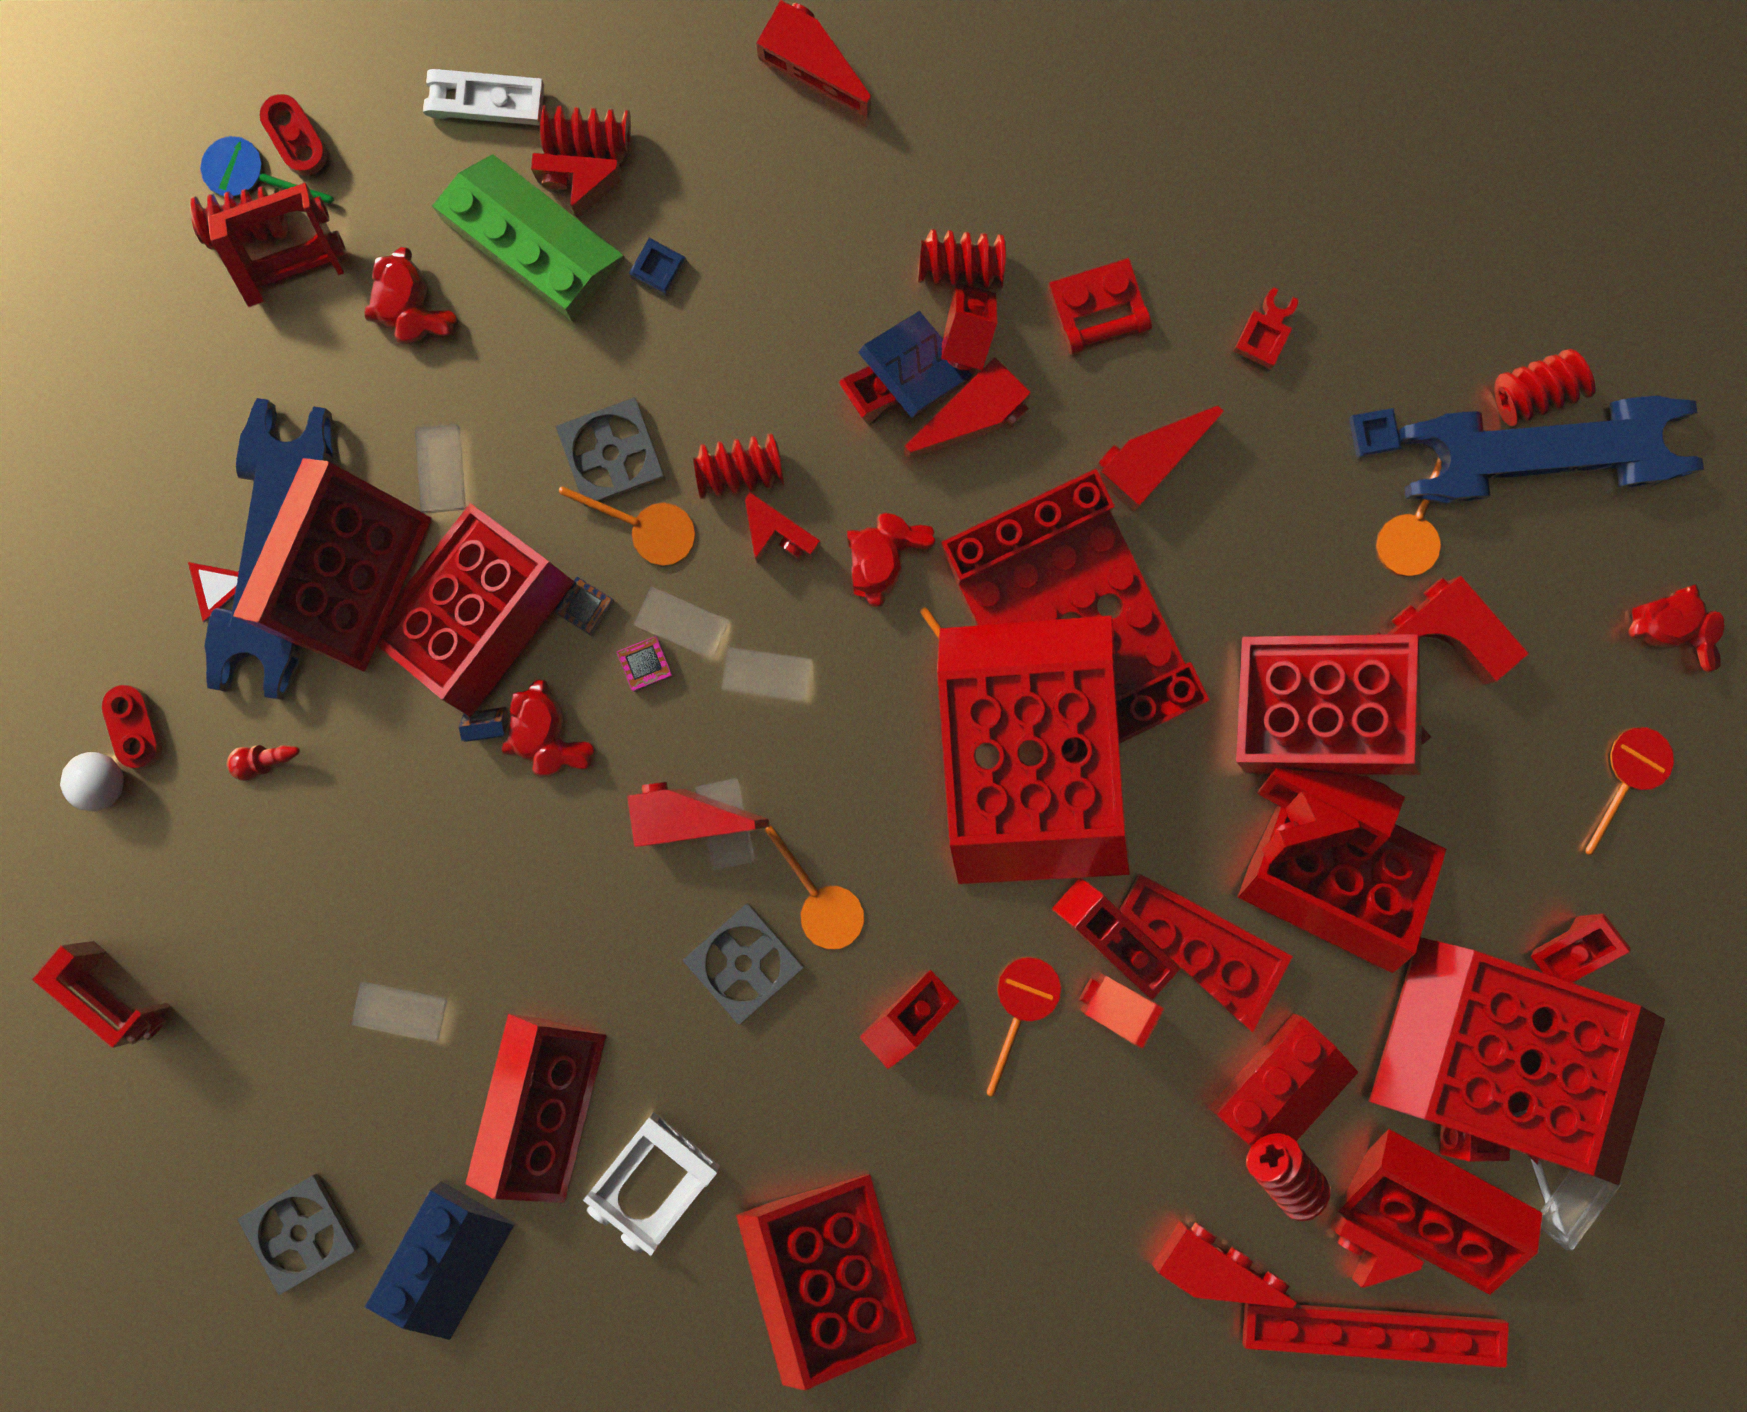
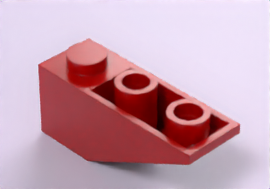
M1180 1221L1152 1263L1160 1275L1194 1298L1294 1308L1297 1303L1287 1293L1290 1285L1270 1271H1267L1263 1277L1250 1267L1254 1261L1233 1246L1226 1252L1214 1244L1217 1236L1197 1222L1190 1228Z

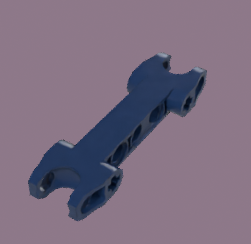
M1658 395L1634 397L1614 401L1609 404L1611 421L1484 431L1482 412L1477 411L1446 413L1428 421L1406 425L1399 430L1400 443L1425 444L1433 448L1442 461V467L1438 477L1418 480L1405 486V497L1412 500L1426 499L1443 504L1471 502L1491 497L1489 479L1617 468L1619 488L1654 486L1666 480L1692 475L1704 470L1703 458L1698 456H1677L1670 452L1663 441V429L1667 422L1680 421L1681 419L1689 418L1690 415L1697 414V404L1693 400L1672 399Z
M257 398L240 435L236 458L238 478L252 480L254 484L232 610L215 608L210 615L204 645L206 681L208 689L227 692L231 686L236 666L240 661L249 656H256L261 660L264 667V697L284 700L293 674L300 662L302 647L261 630L233 615L303 458L333 463L332 413L329 410L313 406L308 416L306 428L300 437L293 441H279L276 434V404L271 403L267 399Z

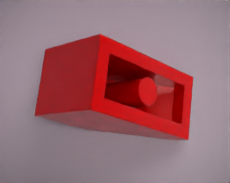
M957 283L953 291L942 340L941 359L947 360L951 366L961 370H970L972 367L983 370L997 326L996 293Z
M929 970L889 1006L859 1038L889 1069L915 1050L956 1006L959 1000L935 973Z

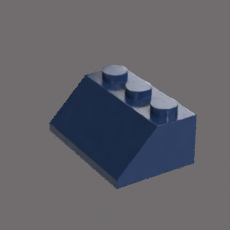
M441 1181L429 1191L367 1301L365 1308L402 1329L450 1340L516 1223Z

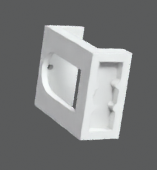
M653 1112L583 1201L589 1205L587 1211L595 1220L605 1226L611 1223L623 1233L621 1239L627 1246L637 1253H641L644 1250L651 1256L658 1244L702 1189L717 1174L720 1165ZM654 1145H656L688 1171V1173L651 1217L642 1220L633 1219L622 1211L618 1201L619 1191Z

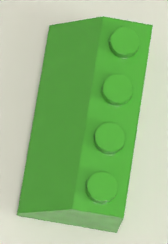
M494 154L459 172L432 205L444 223L572 322L625 258L622 253Z

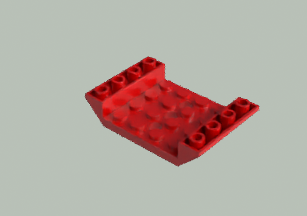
M1095 468L942 541L941 544L957 586L976 625L1058 620L1065 614H1075L1079 618L1102 616L1097 607L1101 597L1113 596L1120 602V613L1118 617L1112 619L1120 744L1210 701L1192 663L1185 664L1111 513L1115 505ZM1072 737L1065 741L1063 754L1067 760L1077 763L1086 758L1088 748L1082 739ZM1033 740L1034 744L1036 745L1037 749L1043 757L1044 752L1042 746L1038 742Z
M1112 615L940 628L937 676L949 844L958 884L1130 875L1115 688V650ZM1077 737L1086 743L1088 752L1083 761L1074 763L1065 758L1063 745L1067 739ZM1034 740L1042 746L1044 754L1040 763L1037 765H1027L1021 760L1019 749L1023 742ZM983 743H991L999 750L1000 759L993 768H985L977 762L976 751Z
M1420 937L1416 953L1410 960L1369 1102L1619 1185L1665 1018L1640 1005L1472 949ZM1542 1007L1546 1008L1552 1015V1025L1549 1030L1543 1033L1534 1027L1532 1021L1534 1012ZM1530 1049L1536 1051L1540 1057V1067L1531 1075L1525 1073L1520 1064L1522 1054ZM1520 1091L1528 1099V1109L1525 1114L1516 1117L1510 1112L1508 1101L1514 1093Z

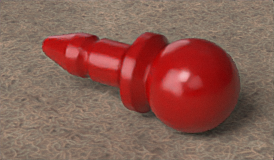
M262 745L253 746L252 748L240 747L229 755L227 768L234 778L248 781L257 775L267 774L273 765L289 762L300 753V749L286 745L266 749Z

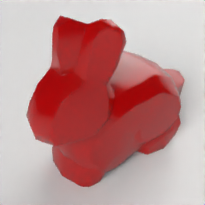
M405 247L398 248L391 256L376 258L372 273L374 283L370 304L365 307L364 312L366 320L396 328L395 338L401 344H411L422 340L428 333L439 336L450 335L453 330V324L457 322L456 315L451 311H429L422 306L427 286L421 271L411 261L412 253L410 248Z
M884 512L878 515L876 527H868L861 531H847L848 547L852 549L851 568L854 595L866 597V601L873 607H882L885 602V594L894 588L902 572L901 551L908 547L918 549L931 548L936 541L933 537L935 533L933 527L926 525L909 526L901 517Z
M1697 584L1679 589L1670 597L1654 600L1632 609L1633 623L1628 630L1632 638H1642L1649 645L1664 649L1689 642L1696 648L1700 666L1704 671L1713 672L1721 667V657L1716 643L1724 633V617L1718 611L1707 612L1706 604L1700 597Z
M538 679L529 686L527 691L513 694L510 707L511 720L508 738L502 746V753L504 755L519 756L523 760L533 761L532 770L534 775L538 777L554 775L566 765L577 769L589 768L591 764L590 756L594 753V747L588 742L565 743L560 739L564 717L557 701L548 693L549 686L546 680Z

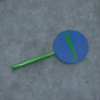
M228 136L218 139L207 148L202 156L200 166L202 179L212 192L221 197H224V193L229 191L234 198L241 196L242 189H247L249 192L255 188L258 181L282 189L297 186L296 184L263 174V163L260 153L251 142L242 137ZM309 189L313 198L320 196L324 203L332 204L334 202L332 196Z

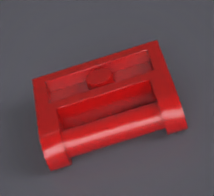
M1129 258L1058 279L1048 284V290L1070 355L1084 351V346L1132 331H1137L1140 334L1152 330L1150 315L1144 305ZM1127 305L1131 314L1083 330H1078L1075 321Z

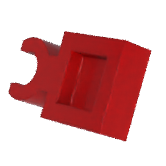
M1275 287L1269 291L1263 301L1265 315L1255 310L1252 312L1233 352L1270 370L1275 365L1292 328L1282 324V321L1288 319L1298 306V299L1293 297L1287 308H1278L1274 303V298L1278 292V289Z

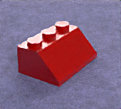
M1293 1013L1211 1103L1208 1109L1249 1147L1258 1139L1268 1134L1276 1133L1288 1135L1297 1142L1359 1072L1340 1050L1307 1019Z

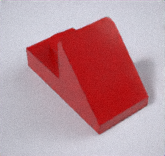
M532 153L531 170L538 183H542V186L553 190H565L567 185H572L571 209L576 218L585 213L622 180V172L616 159Z
M870 366L850 374L838 382L867 424H871L885 409L899 403Z
M749 492L745 498L756 562H760L776 537L781 539L778 546L791 556L799 560L802 555H805L812 560L821 547L820 540Z
M1300 792L1286 807V813L1290 822L1279 826L1273 831L1274 836L1264 846L1262 851L1270 865L1342 846L1360 828L1357 819L1306 792Z
M1605 914L1582 915L1575 918L1569 931L1534 949L1531 958L1544 974L1573 983L1629 953L1631 948Z
M1338 1212L1329 1226L1340 1236L1337 1242L1339 1245L1359 1256L1362 1255L1364 1249L1366 1250L1352 1277V1280L1360 1287H1368L1421 1270L1424 1261L1412 1252Z

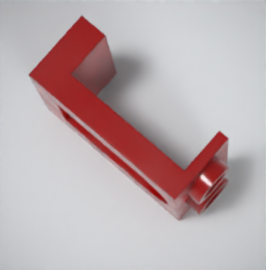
M306 182L208 216L211 243L248 307L264 302L263 285L332 262L338 276L344 274L341 256L347 255V251L338 230L330 231L326 223L330 221L327 208L320 196L313 198ZM288 212H306L316 231V235L311 240L254 261L250 259L236 233L237 230Z
M95 941L61 945L32 979L111 1048L129 1043L134 1045L144 1038L147 1041L153 1038L165 1025L166 1020L162 1017L171 1007L166 1002L136 1009L134 1012L91 976L89 972L107 952ZM71 986L120 1029L118 1030L68 987Z

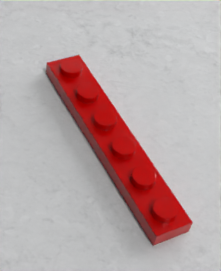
M1245 1303L1242 1345L1245 1349L1507 1368L1509 1323L1504 1319L1297 1304L1294 1308Z

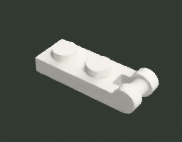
M431 69L427 72L426 85L430 87L429 98L424 100L423 114L436 119L453 117L540 125L544 95V82L540 78ZM456 89L455 100L446 99L447 90Z

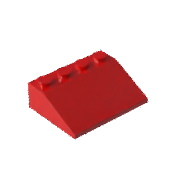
M303 458L233 616L277 637L365 672L431 517L329 461Z
M470 503L397 596L377 646L439 698L471 717L575 581Z
M1418 634L1242 637L1236 763L1245 773L1272 774L1276 768L1336 774L1421 775L1422 725Z
M1277 805L1251 859L1237 898L1380 968L1394 973L1416 953L1447 849L1395 824L1390 838L1373 855L1345 842L1342 846L1269 865L1262 849L1274 836L1273 831L1276 828L1290 822L1286 809Z
M870 1174L775 1200L736 1215L782 1385L806 1391L917 1343Z

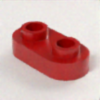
M276 94L265 100L260 109V121L285 164L294 173L302 176H310L319 172L326 163L327 151L302 107L293 97L285 94ZM290 115L291 121L287 125H279L280 119L283 116ZM311 150V158L301 161L300 156L302 152Z
M118 685L111 688L102 700V713L116 758L120 763L130 768L142 769L152 766L161 755L162 742L147 695L141 689L128 685ZM125 698L128 702V709L125 713L121 714L117 706L119 701ZM134 739H137L141 745L137 754H132L129 748L130 743Z

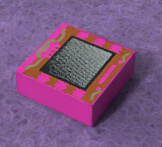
M657 636L617 651L633 692L673 677Z

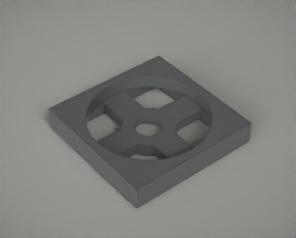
M635 397L556 426L579 493L601 502L665 479ZM615 417L624 418L632 422L638 428L639 433L621 440L618 437H614L608 420ZM592 426L598 441L594 450L576 456L574 445L582 429ZM608 445H614L619 450L618 457L613 461H608L603 457V450ZM646 450V459L641 471L630 481L624 465L628 456ZM597 467H602L608 470L614 487L607 488L594 485L584 478L583 473Z
M748 903L683 959V962L738 1025L804 968ZM747 926L760 930L763 935L748 947L740 946L728 931L734 927ZM715 943L727 957V967L712 979L706 970V958L709 948ZM775 947L780 956V972L777 980L772 983L760 967L761 959ZM740 955H747L752 961L751 968L746 972L739 971L735 966V961ZM737 980H747L759 996L750 1001H736L730 999L724 992Z
M317 1173L237 1219L278 1295L358 1249ZM303 1197L318 1203L323 1209L310 1217L300 1215L291 1198ZM274 1208L283 1223L281 1234L266 1242L261 1233V1226L267 1212ZM332 1224L334 1230L333 1244L328 1256L324 1258L315 1240L319 1231ZM295 1225H302L306 1229L307 1236L303 1241H295L292 1238L291 1229ZM288 1249L298 1251L307 1268L301 1272L287 1271L280 1268L275 1257Z

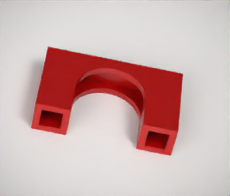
M1458 576L1448 582L1444 577L1436 581L1423 593L1427 600L1416 609L1412 604L1403 609L1391 620L1395 627L1386 634H1418L1419 638H1432L1447 644L1460 656L1483 684L1498 681L1529 654L1462 576ZM1423 726L1421 746L1431 738V735Z

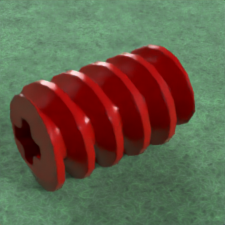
M546 105L543 106L540 121V139L544 154L557 155L560 150L561 155L574 156L576 151L578 157H591L593 151L595 158L607 159L610 152L611 158L616 159L621 164L625 154L629 152L631 137L630 110H625L621 122H617L613 109H608L604 121H600L596 108H591L588 119L583 120L579 107H574L571 118L566 119L562 106H557L554 118H549Z
M264 186L258 187L257 199L268 196ZM275 188L274 193L280 192L278 188ZM247 189L241 190V201L239 203H236L230 191L225 192L224 205H219L214 194H209L207 196L206 208L202 207L197 196L191 197L190 212L192 224L201 244H205L210 250L215 249L210 240L208 216L254 201ZM287 213L237 230L236 233L244 245L252 243L254 236L260 242H266L269 240L271 233L276 239H283L288 231Z
M930 229L926 240L923 241L921 239L918 283H923L928 271H931L935 284H940L944 273H948L951 285L954 286L957 285L961 274H965L968 287L974 286L978 275H982L985 288H990L995 277H999L1001 287H1003L1006 262L1004 235L998 234L993 246H990L987 234L981 233L976 245H973L969 232H964L960 242L956 243L953 231L948 230L943 241L939 242L936 230Z
M1567 349L1561 351L1558 356L1550 355L1546 357L1543 362L1540 360L1534 361L1528 367H1518L1512 373L1500 374L1496 378L1494 391L1500 416L1509 426H1516L1517 413L1523 421L1532 420L1533 408L1539 415H1545L1549 411V403L1555 410L1563 408L1564 397L1570 404H1575L1579 401L1580 392L1586 398L1593 397L1596 393V385L1592 371L1585 359L1577 351Z
M772 433L767 434L765 447H761L756 437L752 436L748 450H744L739 439H734L731 452H727L722 441H719L716 445L715 455L709 453L705 444H700L698 457H693L700 499H705L708 486H711L717 497L722 496L725 483L728 484L733 494L739 493L741 481L743 480L751 492L756 490L758 478L762 479L767 489L773 487L776 475H778L784 485L778 443Z
M1281 1133L1268 1134L1258 1139L1251 1146L1246 1160L1250 1174L1256 1178V1181L1263 1186V1189L1270 1194V1197L1286 1215L1293 1220L1309 1221L1324 1211L1331 1196L1328 1180L1293 1138Z

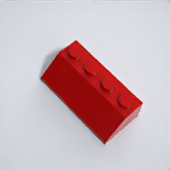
M508 1014L466 1185L497 1200L565 1203L606 1034L543 1018Z
M1390 1129L1366 1152L1338 1207L1339 1213L1489 1295L1538 1253L1543 1215L1541 1211Z

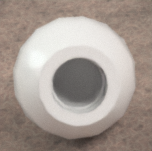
M87 752L74 757L62 771L60 787L66 800L73 807L80 810L97 812L112 806L122 794L124 777L122 770L111 757L97 752Z

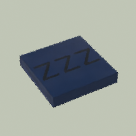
M920 311L867 342L858 352L911 418L965 384L972 377L969 370L955 368L947 360L941 359L943 338Z

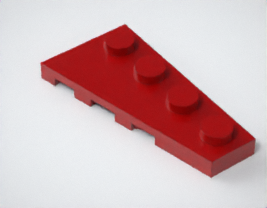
M1138 874L1120 911L1249 1031L1254 1032L1293 956L1144 875Z

